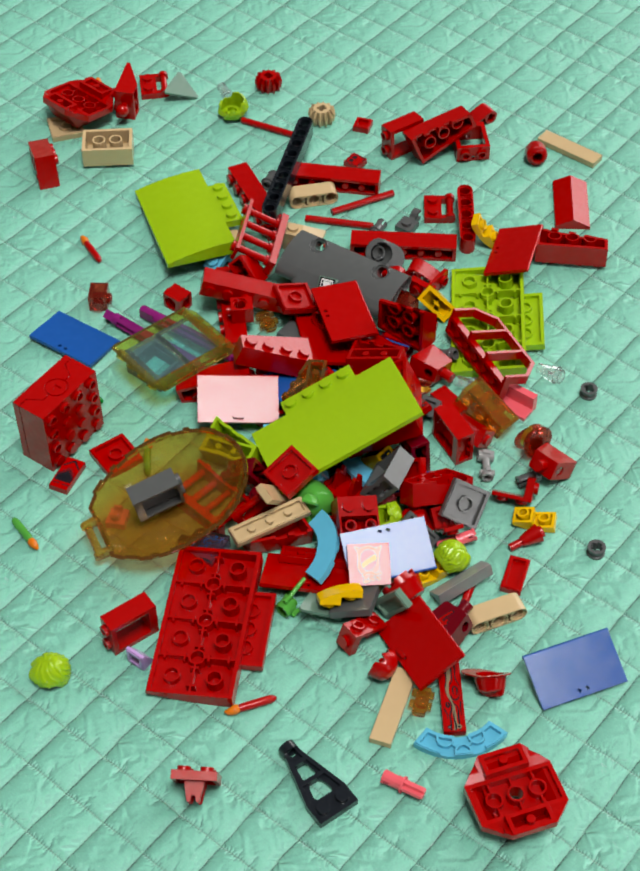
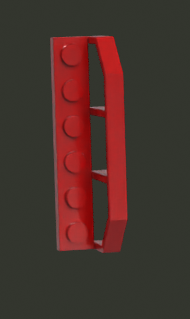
M475 307L453 308L445 331L497 400H504L509 385L526 384L535 363L500 318ZM473 317L494 326L496 329L469 332L459 318ZM504 339L512 350L487 351L485 353L476 340ZM520 359L527 368L526 374L503 376L492 361Z

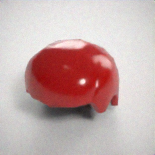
M387 649L385 653H382L383 658H380L379 662H375L372 665L368 676L385 681L394 675L398 667V658L395 651Z

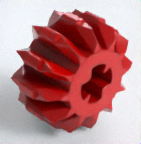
M269 69L258 72L255 79L257 91H261L262 94H275V91H279L282 84L280 73Z

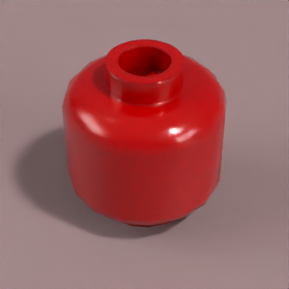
M532 141L525 148V156L530 164L537 166L546 161L548 154L542 142Z

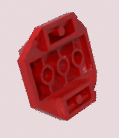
M93 77L85 78V80L68 81L44 91L43 103L49 107L53 115L76 128H80L113 112V88Z
M521 743L477 756L464 786V794L482 832L515 840L558 825L569 799L550 760L528 750L529 748ZM512 796H517L520 799H513Z

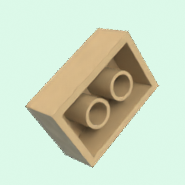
M133 128L83 130L81 151L84 167L134 165Z

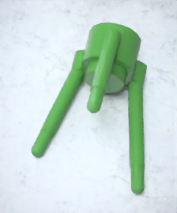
M302 577L292 590H288L275 606L281 616L288 618L291 615L294 618L301 612L299 608L296 609L297 601L293 596L305 582V577Z

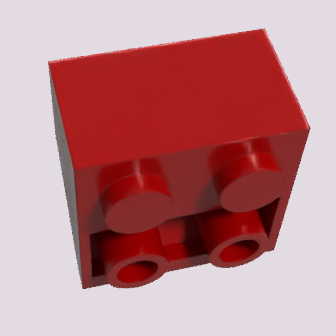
M377 495L336 497L331 503L332 518L337 527L338 534L380 525Z

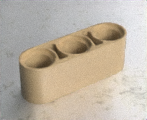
M333 182L293 186L288 195L290 206L294 209L334 204L339 198Z
M509 593L474 605L473 609L468 613L473 624L471 632L473 634H480L518 621L525 617L527 609L517 593Z

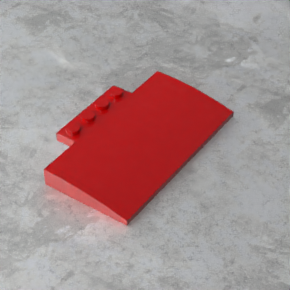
M180 546L146 686V694L193 703L231 707L235 704L241 670L263 671L277 595L276 593L257 592L264 562L262 552ZM202 558H206V559L210 560L211 563L205 561V560L202 559Z

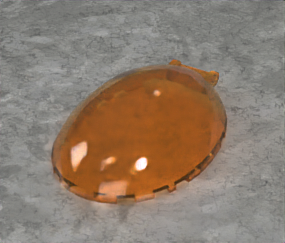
M184 427L181 431L172 433L168 431L157 435L128 452L120 463L114 464L109 468L111 471L103 480L100 479L92 492L94 495L88 509L93 517L82 522L80 527L82 531H85L91 543L96 561H101L109 556L121 560L144 561L176 553L205 538L221 526L240 503L247 486L249 475L246 456L235 439L227 433L224 434L216 431L214 428L201 427L199 429H189V427ZM171 468L173 473H178L186 491L183 494L185 502L141 522L125 488ZM96 526L106 544L104 548L101 547L93 530Z

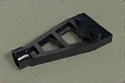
M288 740L280 746L278 751L285 759L304 806L320 828L358 804V799L342 780L300 750L293 740ZM306 764L315 774L303 780L297 769ZM317 781H323L331 787L332 791L316 800L312 796L310 786Z

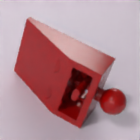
M127 62L116 87L113 88L112 97L115 98L114 110L116 111V117L135 120L139 112L138 89L131 64Z

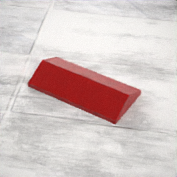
M572 175L553 181L555 228L590 230L587 182Z

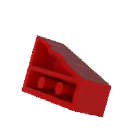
M48 138L28 142L40 190L60 186L56 167L59 161L53 144L49 143Z
M360 338L355 339L346 357V363L350 365L356 375L388 357L396 361L407 357L405 347L388 343L380 345L376 344L375 340L366 342Z
M444 468L404 478L400 486V503L408 505L411 509L443 504L453 477L472 485L473 477Z
M303 518L243 545L246 551L264 553L279 550L283 545L299 546L312 543L314 530Z

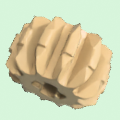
M324 101L322 103L317 102L309 108L308 116L313 120L314 126L327 127V124L332 125V122L335 121V109L330 103H324Z

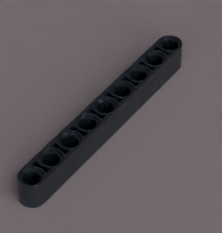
M310 117L298 119L262 204V213L274 219L280 217L313 136V120Z

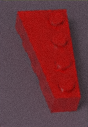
M459 106L406 129L402 133L413 155L424 164L476 127V123L471 113L463 106Z
M553 227L551 230L542 228L535 250V262L606 267L608 239L590 235L580 237L576 232L562 233L559 232V229Z
M240 335L233 350L234 362L237 365L304 379L314 363L309 340L302 337Z
M229 361L176 374V392L182 403L197 402V374H256L251 367L237 365L234 361Z

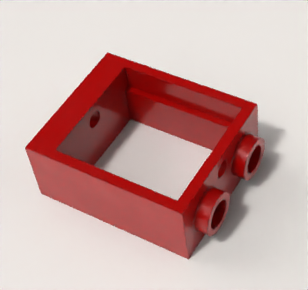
M413 111L382 124V153L393 160L411 152L406 140L394 145V135L424 122V119Z
M484 121L475 122L476 127L452 143L456 162L489 159L490 143ZM481 139L482 144L461 146L460 140Z
M452 402L434 408L432 435L455 466L473 458L475 432Z
M145 592L100 616L101 626L99 628L104 637L102 643L107 650L111 649L115 656L126 650L127 646L131 647L159 631L156 605Z

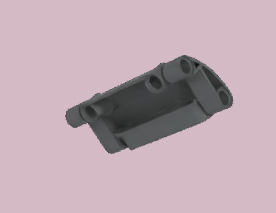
M301 230L291 240L275 268L277 275L289 279L293 283L307 282L310 290L311 288H317L320 275L339 280L338 283L356 280L371 316L377 319L379 300L382 298L396 302L401 290L406 291L412 280V277L304 230ZM325 244L324 250L320 251L321 245ZM387 270V275L382 278V272Z

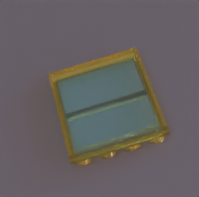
M183 307L113 345L111 349L117 353L116 357L127 363L126 366L129 369L137 372L136 376L147 382L149 388L154 391L159 389L166 392L233 354L235 345L197 312Z

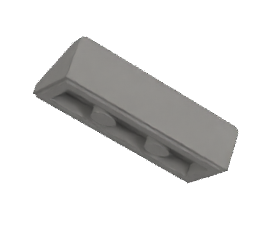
M480 561L430 591V594L440 605L445 601L449 602L493 575L492 567L489 563Z

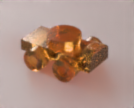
M264 310L256 313L254 316L256 322H259L260 328H265L267 333L277 329L278 319L274 317L273 311Z
M426 687L422 691L419 688H413L412 696L416 698L410 699L409 707L413 708L412 714L414 716L425 717L426 711L431 712L432 703H429V700L433 701L435 692H431L432 688Z

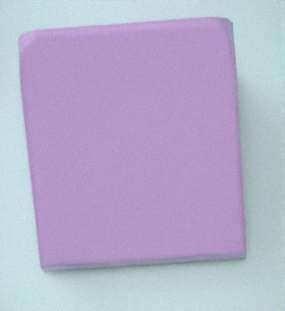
M130 646L126 647L128 661L141 670L145 671L153 662V658L140 650Z

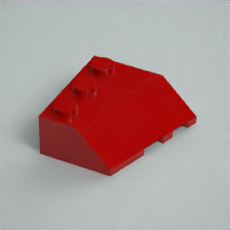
M382 298L379 300L378 327L418 352L435 342L437 314Z

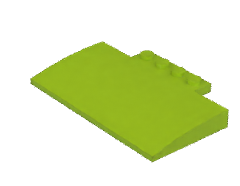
M197 169L162 179L135 191V195L168 268L232 253L230 246L235 239L229 227L240 225L242 216L225 183L207 186L200 170Z
M485 267L452 269L451 304L455 308L475 307L500 318L526 352L529 350L545 349L543 294H524V272L484 276ZM473 317L459 318L469 332L496 329L494 326ZM451 339V347L459 351V358L452 363L451 371L456 374L455 376L480 378ZM504 339L476 340L485 353L487 351L512 350ZM520 359L492 361L503 376L526 374L527 368Z
M388 357L356 376L348 364L280 402L286 415L252 433V436L267 467L293 445L321 473L422 417L424 413L391 357Z

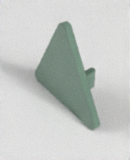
M177 72L164 91L165 94L176 97L198 98V95L181 72Z
M310 592L299 607L301 612L309 613L310 616L314 614L319 615V618L323 616L330 618L329 611L331 608L320 605L316 598V593Z

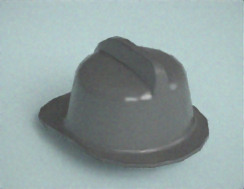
M373 239L365 249L367 258L385 264L388 267L402 266L405 256L401 247L385 239Z

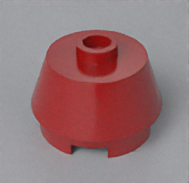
M411 568L408 572L406 570L394 578L390 585L391 588L385 587L382 593L385 595L400 587L409 600L412 601L417 596H421L425 590L419 573L416 574Z

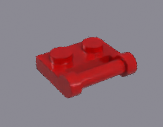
M160 71L158 74L139 75L142 100L170 96L164 93L168 86V74L166 71ZM156 82H161V90H157Z
M447 193L445 196L424 195V223L455 222V214L453 213L454 195L452 193ZM441 204H446V215H442Z
M256 492L255 496L237 510L233 509L229 514L239 524L279 505L266 504L259 493Z

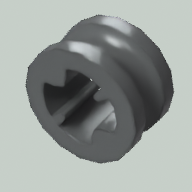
M585 382L581 385L580 397L586 401L594 400L597 396L598 387L592 382Z
M597 539L589 541L586 551L587 556L593 560L602 559L606 551L605 543Z

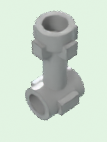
M478 449L477 461L482 462L483 467L479 471V476H481L484 482H490L495 476V470H491L490 462L494 461V451Z

